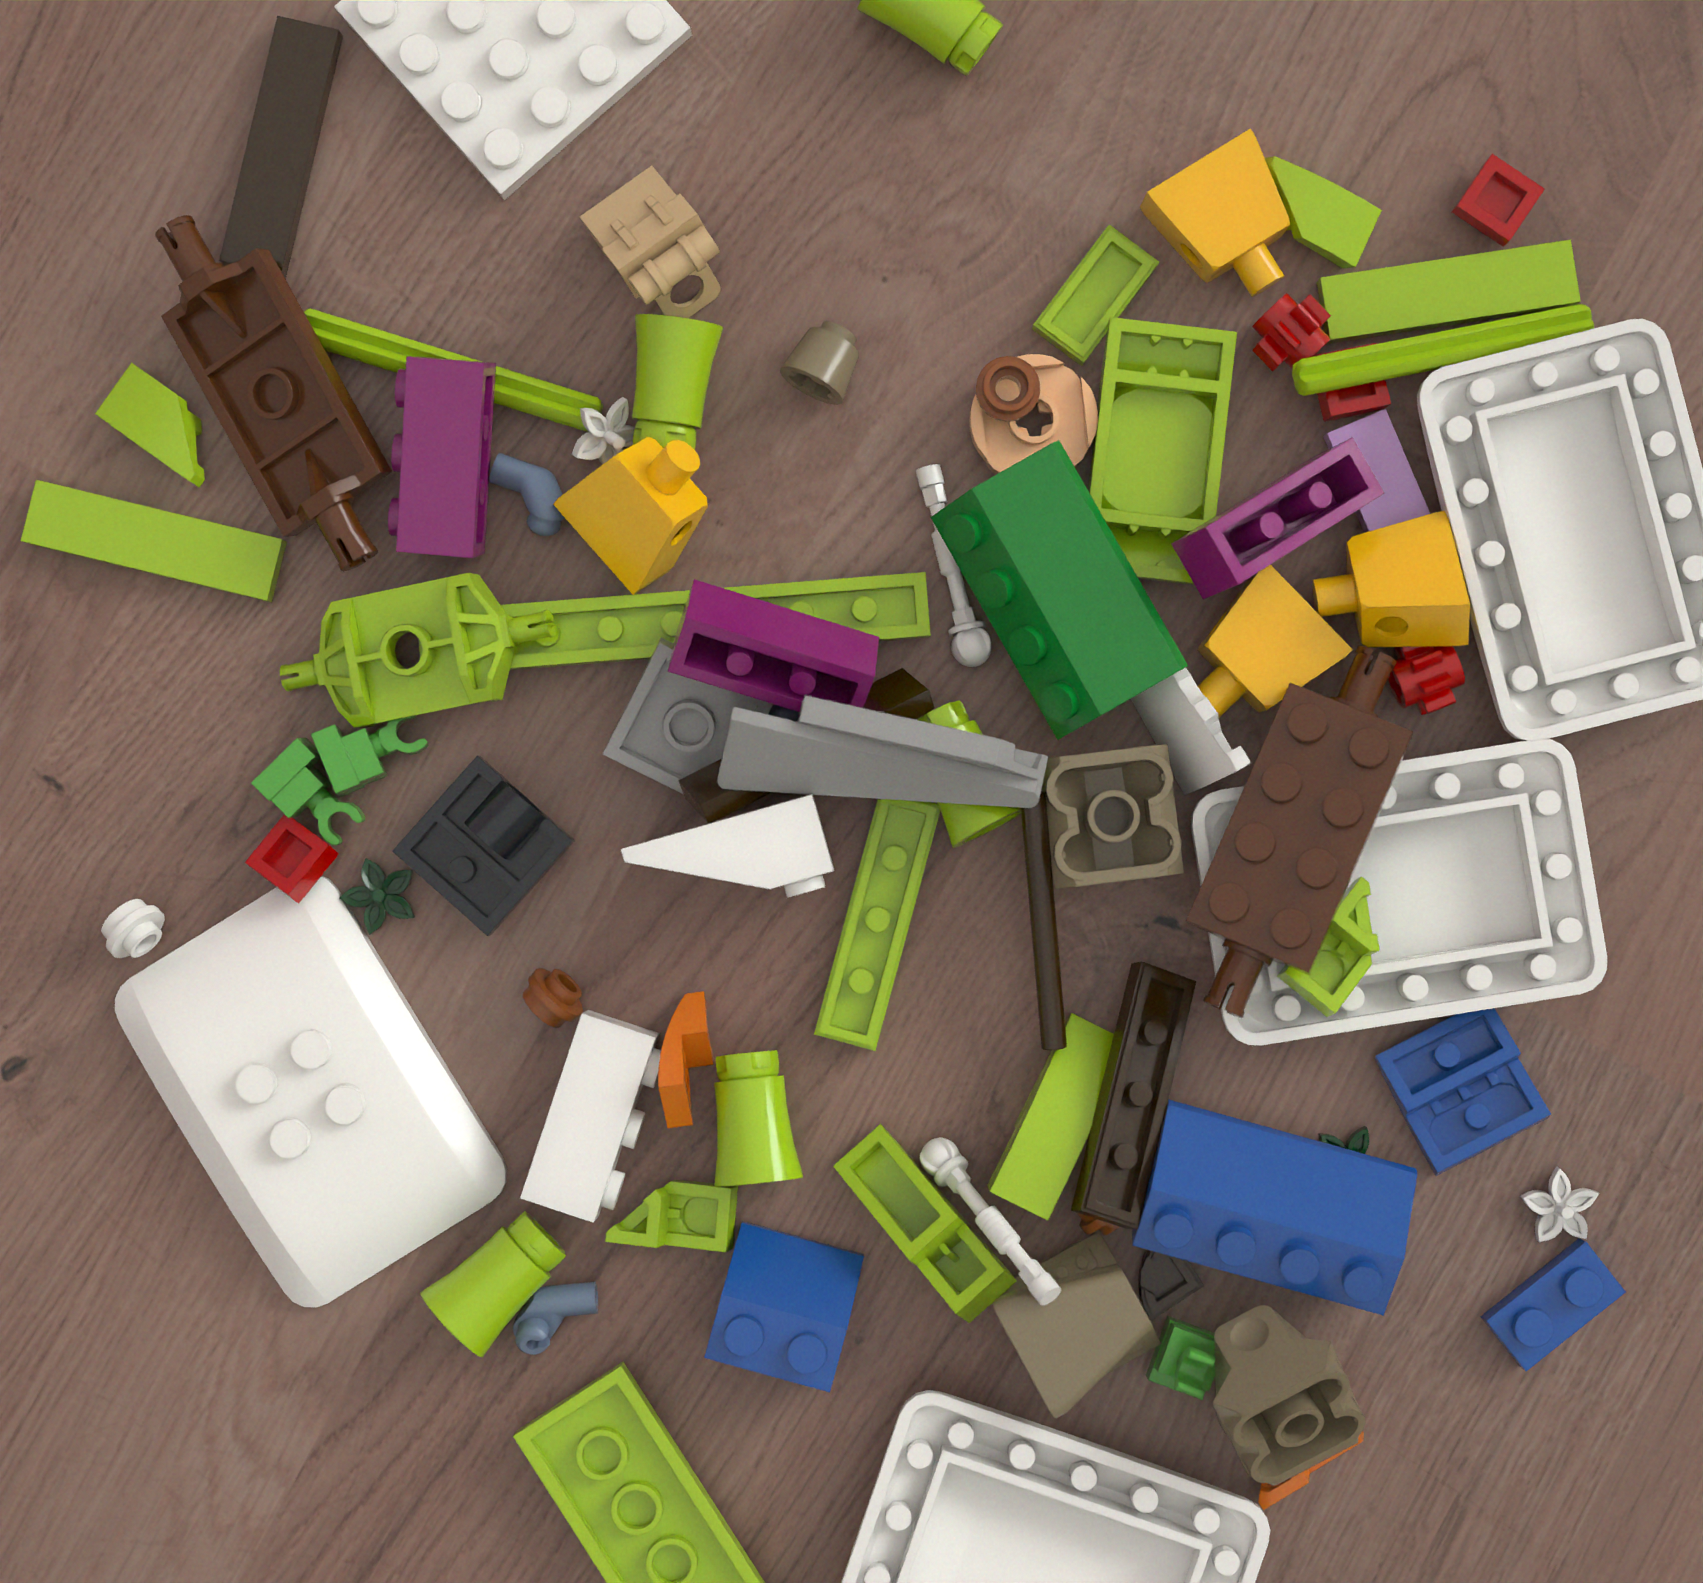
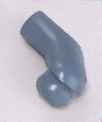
M499 453L494 461L489 482L522 494L526 508L530 512L526 522L532 532L541 536L556 534L560 530L561 520L565 519V517L553 505L563 495L554 474L545 468Z
M596 1281L551 1285L539 1288L529 1298L515 1318L513 1333L516 1337L515 1343L517 1347L526 1354H540L548 1348L551 1337L566 1316L598 1314Z

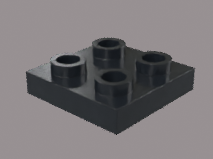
M476 756L392 852L484 934L491 936L575 840L481 756Z

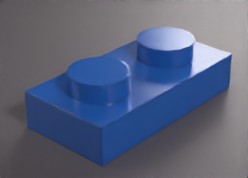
M1578 1238L1480 1317L1523 1370L1528 1371L1626 1293V1291L1589 1244Z

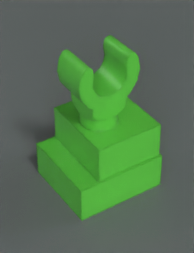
M416 716L388 721L387 726L380 728L372 734L363 728L343 737L341 729L335 724L312 733L311 736L335 793L342 797L364 788L367 784L387 777L380 757L398 751L403 754L413 755L425 750L429 745L425 738L418 739L413 743H404L398 737L400 725L405 721L414 719Z
M296 738L251 784L268 801H272L288 818L298 817L308 807L318 819L319 833L323 839L331 845L342 844L343 839L332 828L331 822L334 815L340 811L345 812L356 823L364 822L365 815L360 807L354 803L340 802L333 794L326 790L331 785V782L314 766L321 760L317 748L307 738Z
M1167 1316L1159 1337L1161 1344L1154 1350L1146 1377L1149 1381L1203 1400L1206 1390L1210 1391L1215 1377L1214 1333Z

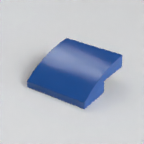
M1495 1008L1455 1014L1375 1056L1387 1086L1435 1176L1548 1119L1551 1115L1520 1062L1519 1056L1521 1052Z

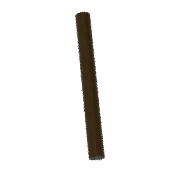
M1041 791L1039 801L1035 807L1021 808L1041 1048L1043 1050H1059L1067 1047L1046 793Z

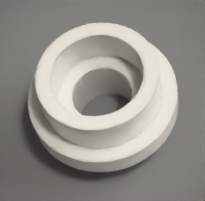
M133 899L122 904L108 916L101 929L102 934L107 939V950L115 958L127 956L136 958L146 954L156 946L162 937L161 928L165 921L164 914L157 906L146 905L141 899Z

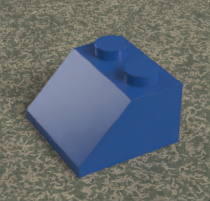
M742 1221L704 1358L830 1392L850 1320L864 1254Z

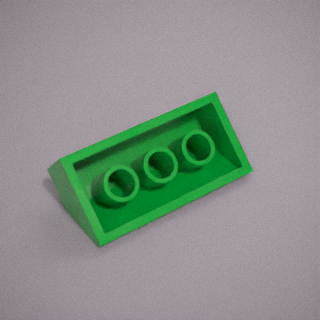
M1059 440L973 487L930 517L1057 740L1188 666Z

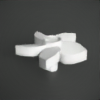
M621 397L609 409L606 418L593 408H580L581 419L588 432L582 435L574 446L572 455L576 458L586 460L598 458L604 464L622 452L623 447L633 445L635 427L625 425L629 414L627 399Z
M1556 1166L1549 1179V1194L1542 1190H1531L1520 1196L1532 1211L1539 1214L1535 1222L1537 1241L1542 1242L1555 1238L1562 1231V1228L1572 1236L1587 1239V1223L1578 1212L1587 1209L1593 1204L1599 1195L1597 1191L1587 1188L1571 1191L1568 1177Z

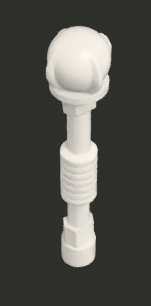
M940 464L928 465L916 470L919 487L923 492L926 507L930 508L931 516L943 509L947 502ZM934 525L935 531L931 534L940 573L947 578L954 607L952 616L955 626L948 631L949 636H954L951 644L952 654L960 664L967 667H976L983 664L989 658L991 639L987 631L983 629L986 627L985 622L976 621L974 609L969 605L962 572Z
M942 1137L928 1141L920 1153V1161L924 1170L931 1176H934V1181L938 1186L948 1185L953 1193H957L962 1197L977 1216L975 1223L1001 1255L1007 1254L1020 1271L1019 1276L1040 1305H1047L1056 1299L1061 1292L1060 1286L1042 1268L1037 1260L1031 1259L1019 1244L1020 1236L1009 1225L996 1206H989L970 1183L971 1177L966 1172L968 1161L961 1155L957 1146L949 1139Z

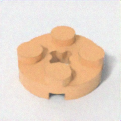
M1040 354L1017 356L1029 363L1036 371L1040 381L1037 409L1039 413L1050 414L1051 424L1042 426L1040 436H1029L1026 428L1017 427L1016 421H999L986 414L980 407L975 395L970 410L969 422L971 438L978 454L984 459L991 472L998 474L1059 440L1074 467H1077L1089 449L1096 435L1098 425L1097 404L1090 386L1082 377L1079 378L1073 370L1067 368L1063 362L1052 356ZM1009 379L1001 380L995 386L997 395L1005 401L1014 400L1020 394L1018 385Z

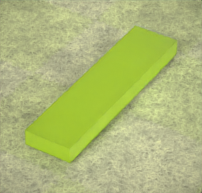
M1571 239L1320 277L1317 281L1320 304L1331 315L1323 324L1324 332L1331 338L1327 344L1541 312L1577 305L1581 302Z
M40 480L35 481L21 541L27 544L271 603L287 541L280 538Z
M877 800L814 1035L876 1051L940 814L938 804L922 801Z

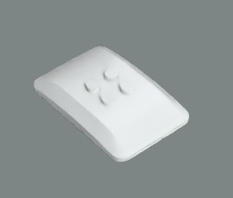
M1630 319L1448 365L1429 374L1421 383L1417 394L1419 417L1441 511H1445L1449 519L1470 601V622L1497 715L1504 730L1513 738L1521 741L1550 739L1703 700V468L1671 346L1665 332L1654 322L1645 319Z
M1533 739L1403 760L1348 885L1349 887L1361 876L1370 884L1371 895L1367 897L1371 928L1372 934H1377L1380 948V951L1371 955V967L1336 1014L1326 1017L1277 977L1285 965L1272 961L1271 966L1263 965L1244 1009L1243 1018L1226 1013L1227 1011L1225 1010L1234 986L1229 989L1221 1008V1014L1226 1030L1236 1040L1247 1045L1262 1046L1579 995L1593 990L1602 982L1607 971V952L1576 767L1571 753L1562 744L1551 739ZM1245 786L1217 790L1206 794L1195 805L1191 814V831L1200 886L1204 881ZM1208 932L1216 976L1227 949L1222 946L1223 939Z
M324 876L319 878L299 904L277 887L129 978L120 986L115 997V1013L122 1029L163 1101L241 1228L275 1280L292 1302L303 1307L313 1308L328 1304L491 1203L502 1192L507 1182V1166L503 1156L347 903L340 899L342 894L330 879Z
M926 1390L915 1393L907 1399L899 1412L841 1583H1255L1269 1543L1270 1527L1268 1519L1260 1507L1243 1496L1045 1425L944 1392Z

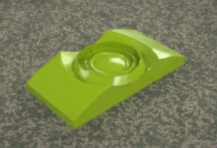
M1114 317L1109 319L1098 393V425L1094 438L1088 491L1138 579L1194 585L1171 543L1216 517L1237 338V332Z

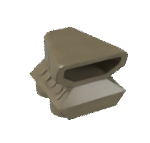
M1168 744L1062 756L1047 760L1041 790L1046 793L1050 853L1055 889L1184 873Z
M1100 1231L1083 1241L1070 1244L1061 1253L1040 1264L1061 1288L1058 1297L1049 1304L1040 1305L1028 1290V1286L1019 1274L1014 1275L1017 1282L993 1302L995 1312L1054 1418L1069 1412L1106 1374L1161 1344L1152 1323Z
M1267 1305L1257 1306L1216 1329L1214 1333L1216 1397L1213 1401V1406L1216 1410L1217 1420L1224 1433L1229 1436L1248 1476L1257 1482L1276 1486L1358 1443V1437L1366 1424L1365 1416L1358 1406L1350 1387L1349 1379L1343 1371L1331 1341L1305 1338Z

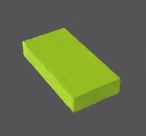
M1109 224L1033 324L1032 330L1080 366H1083L1107 334L1110 317L1119 318L1157 268L1159 261Z

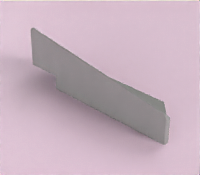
M805 695L801 703L798 722L733 707L717 783L720 788L729 790L1033 808L1037 805L1040 798L1048 756L1015 749V744L1002 739Z

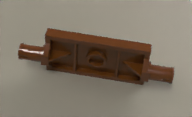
M183 215L169 221L166 224L171 232L168 233L165 227H161L156 231L155 237L162 244L182 283L178 285L181 292L180 303L161 316L283 537L297 536L317 523L339 563L340 570L344 572L360 566L366 562L364 556L371 559L378 553V550L370 541L351 504L354 502L355 496L392 473L389 464L269 249L255 248L237 262L225 266L222 263L215 262L196 228L192 216Z
M1357 646L1355 650L1356 655L1337 697L1331 696L1328 698L1293 683L1289 684L1186 919L1188 924L1223 939L1222 946L1227 949L1209 993L1205 995L1203 1000L1208 1005L1221 1010L1229 989L1234 986L1225 1010L1227 1011L1226 1013L1243 1018L1244 1009L1263 965L1271 966L1272 961L1310 975L1413 736V731L1378 718L1377 714L1373 712L1390 672L1397 663L1395 659L1387 654L1380 652L1370 675H1366L1374 658L1372 655L1374 649L1366 646Z

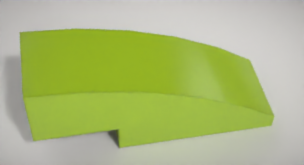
M1071 1012L1065 1022L1067 1047L1051 1050L1014 1124L1015 1130L987 1184L991 1193L1047 1221L1089 1136L1114 1036L1113 1033Z
M881 1124L833 1165L835 1170L908 1260L920 1269L955 1314L966 1322H972L995 1299L999 1298L1017 1282L1015 1277L965 1218Z

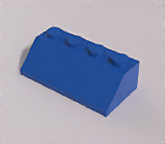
M1168 1099L1138 1229H1132V1246L1384 1316L1405 1257L1417 1170L1410 1166Z

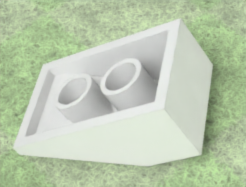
M813 795L621 849L624 862L766 889L784 885L787 898L825 887L822 874L835 870Z

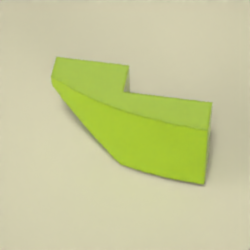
M1276 156L1265 158L1288 214L1290 226L1287 230L1292 231L1293 238L1341 268L1356 267L1382 210L1343 187Z
M131 362L95 415L200 488L205 481L204 468L197 464L196 436L202 434L201 419L187 409L186 400Z
M1362 876L1357 878L1347 888L1310 975L1286 965L1277 975L1279 979L1326 1017L1336 1014L1371 967V955L1380 951L1377 934H1372L1367 897L1371 895L1370 884Z
M670 1181L664 1187L653 1191L643 1200L644 1202L620 1223L610 1228L606 1232L605 1242L651 1248L669 1245L728 1252L733 1249L738 1186L714 1187V1183Z

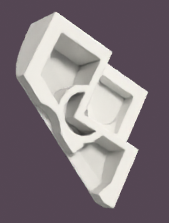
M1186 667L1131 698L1156 745L1168 744L1171 770L1184 795L1212 784L1251 764L1241 746L1233 750L1231 749L1222 733L1217 711L1200 691Z

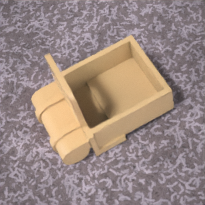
M652 165L580 216L588 232L619 272L636 299L640 297L646 305L655 300L664 315L689 318L718 297L721 287L707 262L718 255L720 250L695 210L681 194L676 195ZM689 275L699 276L701 287L692 300L681 304L671 301L670 294L674 285Z

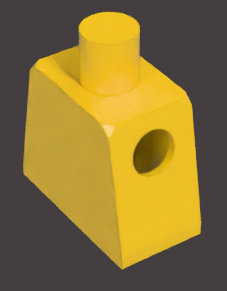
M1251 128L1147 191L1140 206L1143 214L1206 283L1234 268L1251 297H1254L1272 287L1284 277L1283 272L1267 246L1283 236L1290 226L1289 217Z
M650 437L642 439L609 459L553 503L632 595L650 585L674 567L708 508L707 497L690 479L700 467V459L696 451L689 444L681 440H671L663 448L656 439Z
M1445 511L1431 513L1352 536L1346 542L1347 574L1312 579L1316 612L1321 617L1354 612L1360 641L1367 647L1463 646L1469 643L1470 601L1449 519Z
M1269 565L1247 580L1200 644L1198 651L1215 669L1198 685V688L1217 711L1219 718L1241 697L1260 713L1283 700L1290 683L1302 687L1345 658L1353 649L1274 567Z

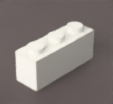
M586 1010L581 1014L520 1197L521 1199L593 1223L600 1215L602 1207L614 1210L625 1178V1173L615 1170L622 1146L634 1149L641 1131L646 1112L637 1110L635 1107L642 1086L654 1088L657 1082L661 1050L655 1047L660 1033L591 1010Z

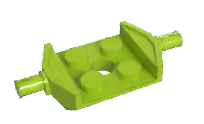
M465 573L333 601L330 603L321 621L319 653L313 654V660L281 665L280 676L299 675L298 677L283 679L281 683L287 692L318 684L319 686H326L338 712L354 728L372 727L377 723L481 702L503 700L515 647L521 642L554 637L556 633L555 626L544 625L536 627L540 624L554 622V618L550 610L515 618L507 615L481 576L473 573ZM407 632L414 633L422 644V655L419 662L409 669L404 668L398 662L395 655L397 641Z

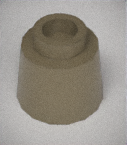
M824 321L820 328L811 327L808 329L781 366L780 373L787 382L804 394L827 404H842L859 357V352L854 347L857 339L852 332L834 322Z

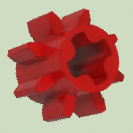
M1286 293L1252 326L1263 338L1252 351L1272 372L1284 361L1292 369V366L1299 360L1315 356L1331 340L1320 328L1331 315L1311 294L1301 303L1297 304Z
M1453 646L1394 647L1399 659L1396 660L1397 663L1394 669L1391 670L1387 680L1395 699L1402 708L1417 704L1420 714L1425 715L1456 703L1452 689L1464 685L1465 676Z

